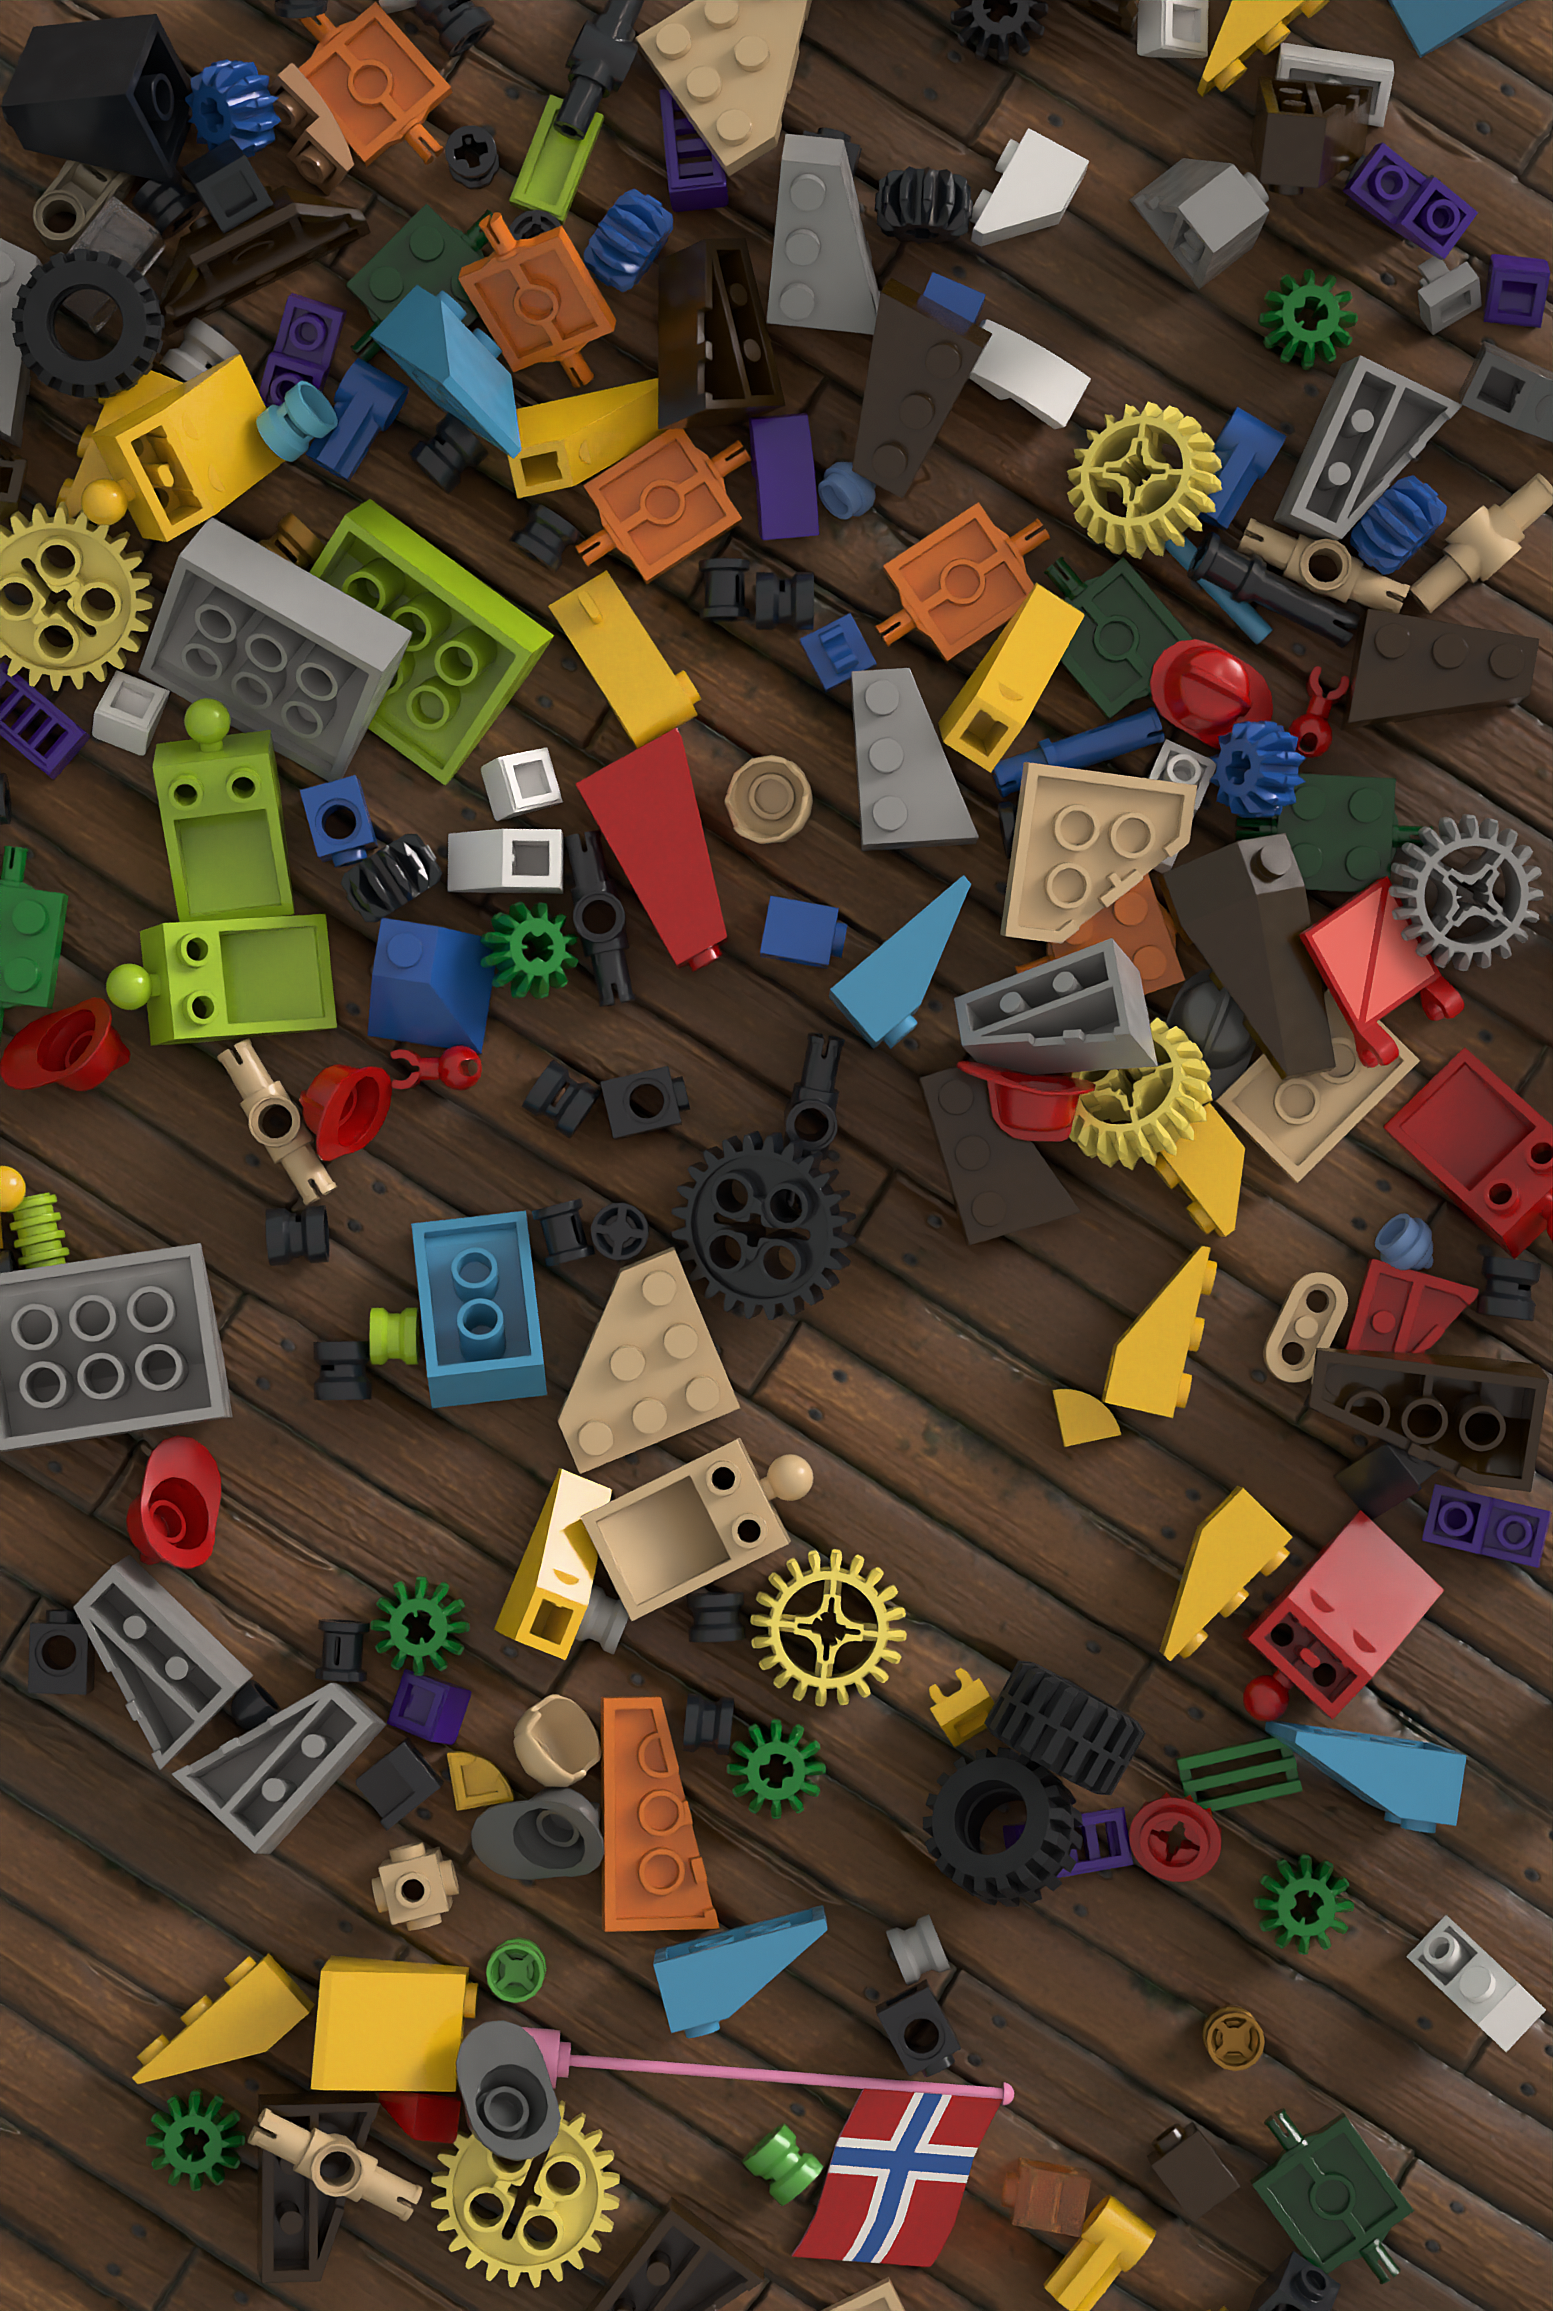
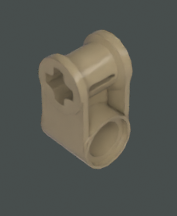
M67 160L59 175L38 199L33 209V220L44 245L50 251L57 254L60 252L67 254L74 252V249H82L107 216L115 211L126 198L135 182L136 176ZM70 212L76 216V222L69 231L54 233L48 230V223L55 214Z

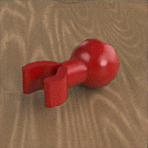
M1319 666L1314 667L1307 679L1306 690L1311 699L1306 714L1294 719L1288 728L1290 735L1298 737L1295 752L1306 758H1315L1328 751L1332 744L1333 732L1327 720L1332 705L1342 699L1349 687L1348 676H1343L1337 685V689L1330 691L1327 697L1323 698V690L1318 682L1322 671ZM1300 744L1309 746L1312 752L1303 751L1300 748Z
M457 1045L450 1047L442 1053L441 1057H421L415 1051L408 1049H399L391 1052L393 1059L404 1058L412 1066L420 1068L418 1072L411 1073L406 1080H393L391 1086L396 1089L414 1088L422 1080H441L451 1090L463 1091L473 1087L481 1077V1060L477 1053L467 1046ZM471 1060L476 1062L478 1067L474 1075L468 1072V1064Z

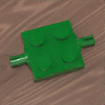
M4 846L0 878V1043L5 1009L21 1006L53 1009L69 895L64 893L37 890L23 883L29 849L13 846Z

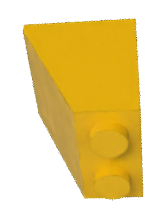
M331 1955L322 1968L320 1975L311 2089L456 2092L458 2088L456 2059L460 2044L463 2042L465 2018H475L477 2011L479 1984L468 1982L469 1967Z

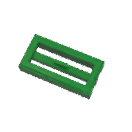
M1273 1736L1175 1758L1184 1798L1191 1795L1194 1803L1204 1809L1211 1808L1212 1812L1303 1791L1293 1750ZM1280 1749L1282 1759L1192 1779L1190 1769ZM1285 1771L1286 1780L1201 1800H1197L1196 1791Z

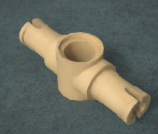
M1537 473L1501 506L1493 504L1489 509L1484 505L1480 507L1445 539L1448 543L1442 550L1445 556L1409 588V594L1425 612L1430 614L1467 581L1474 584L1480 578L1482 582H1485L1522 549L1518 543L1525 538L1523 531L1553 505V486L1540 473Z
M1253 518L1249 520L1243 534L1244 536L1237 548V551L1249 556L1255 553L1261 556L1267 564L1284 570L1283 577L1295 581L1298 586L1321 598L1332 597L1344 603L1349 598L1375 610L1399 614L1403 605L1402 601L1406 598L1410 585L1401 584L1362 567L1364 561L1351 556L1346 547L1336 540L1326 538L1315 541L1301 534L1296 539L1261 524ZM1317 555L1328 556L1337 566L1338 573L1336 579L1325 583L1313 578L1309 572V559Z
M249 1038L234 1045L243 1060L242 1064H240L234 1052L230 1049L218 1055L217 1059L219 1062H222L244 1099L240 1106L249 1119L248 1125L252 1135L258 1142L264 1144L275 1164L282 1163L301 1195L304 1205L307 1206L320 1199L311 1183L312 1180L315 1181L322 1195L329 1194L337 1188V1185L332 1181L311 1146V1143L315 1140L304 1122L302 1109L295 1102L291 1101L280 1081L273 1082L252 1047L251 1040ZM284 1106L291 1114L292 1126L285 1136L270 1138L264 1132L262 1126L263 1117L270 1108Z
M267 2108L262 2111L258 2118L259 2126L273 2133H269L254 2125L248 2139L249 2144L257 2145L294 2164L293 2171L313 2180L316 2187L326 2195L334 2197L345 2196L355 2202L362 2198L398 2216L404 2222L409 2219L413 2208H411L410 2203L398 2197H402L417 2205L423 2190L422 2186L414 2185L377 2166L378 2159L358 2150L354 2142L346 2136L336 2133L326 2134L317 2128H313L309 2132L271 2113V2110ZM337 2151L348 2154L351 2157V2164L343 2176L331 2179L320 2173V2165L326 2155Z

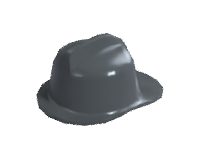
M1211 968L1201 970L1185 981L1175 997L1166 1024L1169 1029L1177 1026L1178 1029L1183 1030L1188 1039L1199 1047L1203 1054L1202 1059L1211 1073V1080L1207 1084L1212 1091L1213 1101L1246 1071L1256 1042L1242 1023L1244 1014L1227 989L1223 988L1219 991L1208 976L1213 972ZM1157 1062L1158 1066L1164 1064V1063Z
M545 1788L529 1800L507 1802L486 1809L477 1817L472 1828V1847L483 1864L493 1872L511 1879L533 1880L587 1875L599 1867L605 1853L603 1837L599 1832L602 1808L599 1803L589 1802L582 1794L570 1788Z
M502 2020L485 2022L474 2028L460 2044L456 2059L457 2081L466 2108L467 2125L474 2137L495 2155L513 2161L533 2159L550 2147L558 2135L561 2121L558 2101L553 2091L543 2055L535 2039L519 2025Z

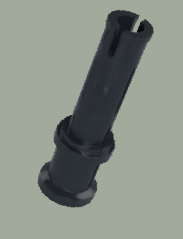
M1211 531L1204 537L1190 563L1187 573L1189 579L1197 582L1202 578L1228 591L1230 599L1238 604L1241 602L1247 603L1249 600H1252L1336 643L1340 648L1348 644L1353 634L1334 625L1333 622L1347 629L1349 627L1356 629L1360 618L1358 614L1351 613L1266 569L1267 563L1263 561L1261 556L1253 553L1248 557L1222 544L1218 534Z

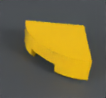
M1072 1389L1052 1390L1064 1447L1121 1435L1120 1428L1113 1414L1095 1397Z
M451 1751L447 1753L457 1811L514 1801V1793L507 1777L490 1760L478 1754L465 1751Z

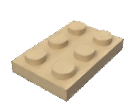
M1329 989L1324 992V999L1336 1063L1334 1069L1282 1080L1266 1056L1262 1054L1214 1101L1294 1183H1298L1420 1061L1378 1020L1377 1023L1391 1036L1398 1046L1399 1056L1389 1065L1381 1066L1378 1064L1372 1068L1363 1066L1356 1052L1354 1035Z

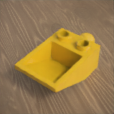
M240 354L231 356L91 434L113 480L106 478L97 479L88 484L84 489L81 497V507L85 516L90 521L98 525H112L123 518L128 508L142 538L168 542L216 515L285 462L284 459L280 458L269 448L258 431L256 418L267 408ZM133 440L135 443V451L130 443ZM154 488H156L159 491L161 501H159L154 491Z

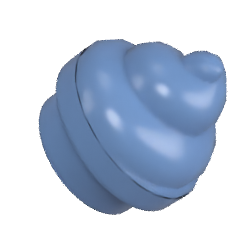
M837 462L824 472L823 481L818 486V493L822 503L834 516L840 519H849L852 516L863 515L873 506L876 497L874 490L876 484L853 472V462Z
M1406 1213L1399 1214L1389 1220L1379 1231L1375 1240V1247L1380 1251L1381 1261L1399 1270L1410 1269L1418 1271L1423 1268L1429 1269L1432 1267V1231L1422 1219L1411 1218Z

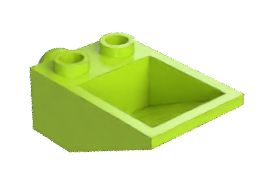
M213 698L199 699L188 707L184 717L185 729L192 739L156 744L153 761V773L179 922L294 915L295 907L281 791L271 730L227 735L231 725V717L225 705ZM239 777H246V779L236 780ZM182 784H189V786L178 787Z
M326 914L162 923L140 931L143 967L131 963L122 964L109 974L106 982L107 995L117 1007L125 1010H134L147 1003L151 1046L211 1042L337 1028Z

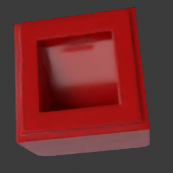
M405 2091L379 2092L378 2099L381 2105L410 2138L418 2141L450 2144L456 2141L461 2101H458L457 2097Z

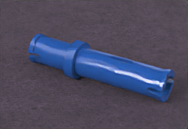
M1150 707L1140 713L1051 743L1049 738L1038 741L1036 749L999 761L992 770V773H995L992 776L1000 796L1004 798L1008 794L1020 791L1024 762L1083 769L1146 746L1164 742V733L1162 731L1159 732L1163 728L1154 707Z

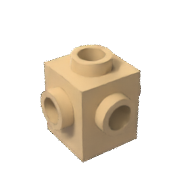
M423 1842L412 1843L389 1850L391 1859L383 1860L378 1867L380 1877L372 1879L374 1898L379 1913L389 1911L391 1924L406 1922L408 1931L441 1923L440 1913L448 1912L453 1904L452 1895L459 1894L458 1880L452 1860L443 1861L440 1847L425 1850ZM410 1879L420 1881L424 1886V1895L417 1900L407 1898L403 1893L404 1882Z

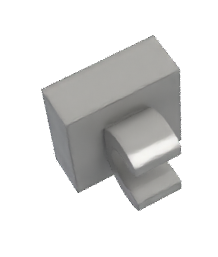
M1435 256L1417 266L1419 272L1424 277L1419 280V284L1422 287L1418 290L1420 317L1432 335L1482 306L1479 277L1467 261L1449 271L1443 260Z

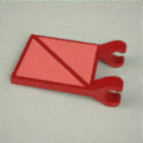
M1388 876L1379 878L1299 934L1354 1035L1357 1055L1363 1066L1367 1068L1376 1067L1378 1064L1381 1066L1389 1065L1399 1056V1049L1395 1041L1377 1021L1419 991L1423 1010L1432 1021H1439L1444 1017L1447 1019L1454 1018L1464 1009L1462 997L1441 975L1431 955L1428 954L1420 957L1416 954L1417 945L1422 941L1421 936L1408 941L1402 938L1401 932L1413 923L1411 918L1405 920H1395L1393 918L1392 910L1404 905L1400 898L1389 895V887L1393 885Z

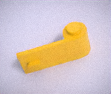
M607 570L548 606L605 695L614 714L636 749L672 729L680 727L697 716L693 704L700 701L701 697L684 670L676 675L673 674Z

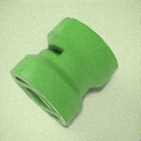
M516 1937L500 1943L492 1953L486 1970L487 1983L492 1992L500 1999L512 2003L523 2002L533 1997L542 1986L547 1965L544 1953L530 1939Z
M785 2123L780 2124L769 2132L742 2160L744 2166L753 2176H762L765 2180H772L769 2193L780 2206H784L799 2195L823 2169V2165L812 2153L798 2154L800 2148L796 2145V2135Z

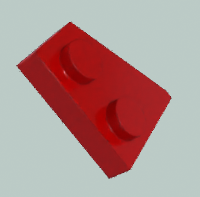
M1371 1258L1368 1261L1344 1349L1424 1354L1445 1333L1446 1328L1477 1298L1479 1289L1410 1269L1399 1270L1386 1262Z

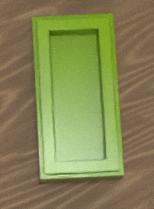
M550 95L509 202L511 206L524 211L540 210L548 212L557 218L561 225H564L604 122V115L598 112L595 113L583 140L570 139L558 133L553 127L564 99Z

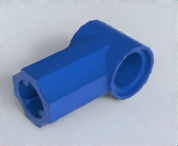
M358 358L355 360L343 377L334 396V403L336 404L333 409L338 419L337 427L323 438L315 437L305 454L307 458L334 476L350 482L380 430L385 432L397 417L408 396L409 387L363 359Z
M1237 406L1216 439L1215 449L1212 451L1221 460L1222 466L1219 471L1213 474L1221 481L1222 490L1207 495L1214 502L1216 512H1200L1197 518L1225 531L1256 479L1261 480L1267 472L1287 436Z

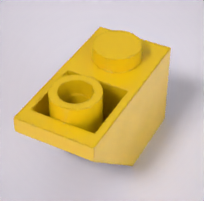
M1209 1102L1203 1105L1207 1121L1190 1124L1194 1130V1141L1180 1137L1175 1142L1177 1147L1176 1156L1167 1153L1165 1149L1158 1152L1156 1165L1153 1168L1170 1189L1179 1184L1189 1196L1192 1203L1185 1208L1199 1228L1206 1235L1215 1230L1221 1238L1226 1237L1235 1230L1245 1147Z

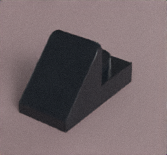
M1380 1439L1333 1476L1357 1508L1373 1520L1421 1490L1420 1484L1441 1469V1467L1426 1460L1422 1461L1408 1454L1405 1450Z

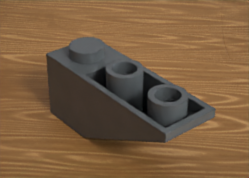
M1484 341L1459 392L1461 404L1510 427L1553 442V372Z

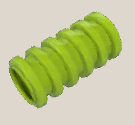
M48 1192L24 1197L18 1207L7 1212L8 1214L13 1213L15 1222H11L9 1225L11 1231H17L19 1239L14 1241V1247L16 1249L21 1248L23 1257L18 1258L19 1266H25V1269L66 1263L64 1257L69 1255L68 1247L62 1248L60 1239L65 1238L64 1230H58L56 1222L61 1220L60 1212H54L52 1204L57 1202L55 1194L50 1195Z

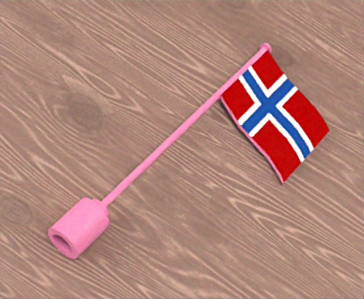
M522 2027L535 2039L543 2055L553 2089H556L557 2077L568 2078L569 2066L862 2089L835 2143L816 2212L801 2242L791 2254L792 2257L931 2267L941 2253L954 2227L975 2153L1000 2104L1002 2106L1008 2105L1014 2098V2090L1006 2082H1003L1002 2088L572 2055L570 2054L571 2043L560 2042V2030Z

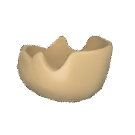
M769 755L752 758L734 772L724 802L734 825L733 829L737 834L759 844L785 842L803 829L811 815L813 798L810 784L804 772L796 763L783 757Z
M549 1695L529 1708L521 1716L514 1729L515 1738L513 1744L518 1760L525 1772L545 1787H568L584 1778L587 1771L599 1762L602 1751L598 1732L589 1716L572 1699L561 1695Z

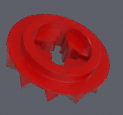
M1166 1792L1157 1800L1150 1803L1145 1801L1132 1820L1129 1832L1131 1850L1139 1864L1146 1871L1160 1879L1172 1882L1195 1880L1212 1869L1221 1852L1222 1827L1217 1826L1213 1819L1211 1808L1204 1809L1194 1803L1191 1795L1185 1798L1170 1797ZM1178 1821L1184 1823V1837L1189 1840H1182L1179 1847L1176 1846L1174 1854L1168 1852L1170 1847L1168 1843L1169 1834L1164 1831H1171L1174 1824L1177 1825Z

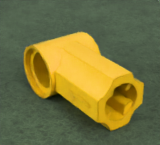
M1108 2194L1087 2217L1079 2231V2240L1043 2284L1044 2288L1069 2311H1090L1121 2271L1127 2272L1143 2256L1152 2243L1156 2230L1114 2196Z

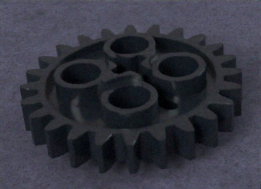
M753 1131L744 1135L743 1144L735 1135L722 1141L723 1150L714 1146L703 1152L707 1164L698 1162L688 1167V1172L696 1182H686L677 1187V1191L689 1200L686 1204L672 1208L671 1212L675 1216L686 1220V1226L672 1232L673 1238L687 1240L689 1248L682 1251L678 1258L680 1261L694 1259L697 1267L689 1276L691 1282L706 1277L710 1282L704 1295L706 1299L714 1297L721 1292L726 1294L724 1300V1311L726 1312L737 1308L744 1302L746 1319L759 1315L763 1308L768 1320H774L782 1316L784 1308L793 1316L805 1310L804 1301L812 1306L823 1300L824 1296L821 1288L829 1290L840 1283L836 1274L831 1269L841 1270L851 1263L839 1251L840 1248L856 1243L854 1236L842 1231V1225L856 1219V1214L840 1211L839 1203L851 1195L850 1191H833L830 1184L836 1179L839 1171L834 1169L822 1174L818 1170L823 1157V1153L820 1151L807 1158H803L804 1140L800 1138L790 1142L783 1149L781 1132L768 1135L764 1143L759 1131ZM734 1179L740 1181L746 1187L748 1192L746 1205L739 1203L732 1193ZM788 1189L794 1191L802 1201L801 1216L794 1214L786 1204ZM719 1212L722 1216L739 1222L733 1224L720 1222L717 1219V1213ZM761 1216V1224L745 1223ZM766 1227L782 1228L766 1235ZM795 1227L807 1229L811 1236L808 1239L800 1233L791 1232L792 1230L787 1229ZM727 1235L733 1237L739 1243L741 1248L740 1261L733 1259L728 1254L725 1247ZM781 1246L788 1248L793 1253L796 1263L794 1272L787 1270L781 1264L779 1259Z

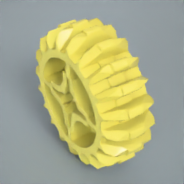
M1148 401L1141 414L1134 406L1126 404L1123 419L1117 421L1113 415L1105 414V425L1107 428L1100 434L1095 430L1087 429V437L1092 444L1089 449H1074L1075 458L1082 466L1067 471L1068 479L1076 486L1067 494L1070 503L1077 508L1074 512L1076 521L1083 528H1087V534L1097 544L1105 543V546L1114 554L1120 555L1126 549L1132 557L1141 559L1147 547L1155 555L1163 556L1166 541L1170 539L1176 546L1185 547V537L1182 533L1188 527L1193 531L1203 532L1202 523L1197 517L1200 512H1216L1214 502L1207 495L1222 490L1221 481L1216 475H1213L1222 466L1218 456L1212 453L1215 449L1214 441L1207 433L1201 431L1202 427L1196 419L1189 416L1183 418L1184 415L1179 409L1170 405L1162 412L1157 404ZM1163 444L1172 445L1180 449L1183 469H1173L1169 463H1166V458L1162 454ZM1107 491L1116 492L1120 497H1123L1122 503L1127 507L1126 518L1110 513L1107 503Z
M1158 1017L1150 1023L1157 1062L1164 1063L1163 1065L1158 1067L1063 1073L1064 1076L1080 1078L1096 1084L1095 1091L1079 1095L1069 1137L1072 1142L1078 1144L1085 1155L1090 1156L1091 1159L1098 1156L1101 1162L1110 1168L1120 1160L1124 1167L1133 1170L1139 1157L1142 1156L1148 1164L1155 1166L1157 1153L1164 1149L1167 1153L1176 1156L1177 1147L1175 1142L1180 1137L1194 1141V1130L1190 1124L1207 1121L1206 1111L1202 1105L1212 1101V1091L1207 1084L1211 1080V1073L1202 1059L1203 1054L1197 1044L1192 1043L1183 1030L1178 1029L1177 1026L1169 1029L1167 1024ZM1110 1119L1112 1123L1116 1121L1127 1120L1131 1121V1123L1110 1124L1103 1122V1120Z
M833 1549L830 1555V1566L820 1567V1556L817 1550H811L808 1552V1560L812 1569L802 1572L797 1560L790 1558L786 1562L788 1570L794 1576L790 1581L786 1582L776 1572H772L768 1577L771 1584L780 1590L777 1596L774 1597L767 1592H758L756 1600L771 1609L769 1615L760 1613L751 1615L750 1622L752 1625L768 1627V1634L752 1638V1647L761 1649L771 1646L773 1653L763 1657L759 1661V1665L762 1670L770 1669L777 1663L782 1666L783 1670L776 1675L773 1681L777 1688L786 1685L791 1676L798 1680L793 1691L794 1699L801 1701L809 1685L817 1688L815 1694L816 1705L824 1706L827 1700L826 1689L836 1688L839 1704L847 1705L849 1703V1695L846 1686L855 1683L859 1694L865 1698L871 1694L868 1684L863 1679L866 1675L871 1673L881 1683H885L889 1678L886 1671L877 1665L880 1659L883 1658L890 1663H899L901 1655L897 1651L887 1648L888 1640L905 1641L907 1633L899 1628H889V1621L899 1620L905 1617L906 1613L903 1607L886 1609L884 1602L898 1594L894 1585L886 1586L879 1592L873 1587L881 1580L884 1574L879 1567L871 1570L868 1576L863 1578L859 1575L864 1563L862 1556L855 1555L848 1570L840 1568L842 1561L841 1550ZM825 1580L821 1604L815 1611L808 1614H782L788 1600L799 1589L812 1582ZM842 1582L854 1586L868 1598L875 1610L877 1624L851 1619L843 1613L840 1603ZM833 1597V1613H835L837 1623L845 1625L846 1628L858 1629L859 1631L844 1630L841 1637L835 1634L836 1641L829 1643L828 1655L823 1657L824 1643L822 1642L820 1632L812 1630L809 1626H800L798 1624H813L816 1617L822 1621L820 1614L828 1612L829 1599ZM780 1631L793 1632L796 1635L808 1637L816 1647L815 1673L799 1666L789 1656L781 1641ZM850 1641H874L868 1655L857 1666L843 1673L832 1674L836 1651L841 1645Z

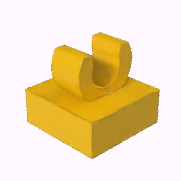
M962 1668L955 1671L962 1687L951 1696H944L936 1684L929 1687L930 1696L936 1704L930 1710L954 1748L987 1728L984 1722L995 1704L980 1678L973 1681L969 1673Z

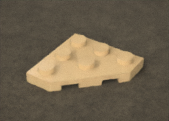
M694 0L635 37L636 43L639 45L638 49L728 176H731L777 147L782 128L781 117L787 93L790 94L800 53L799 42L804 22L808 19L812 0Z
M1024 762L1000 935L1062 944L1076 933L1083 923L1102 908L1109 907L1142 881L1144 875L1167 857H1172L1189 844L1197 785Z
M674 1247L620 1268L599 1322H597L583 1355L572 1387L564 1400L557 1419L579 1474L740 1409Z

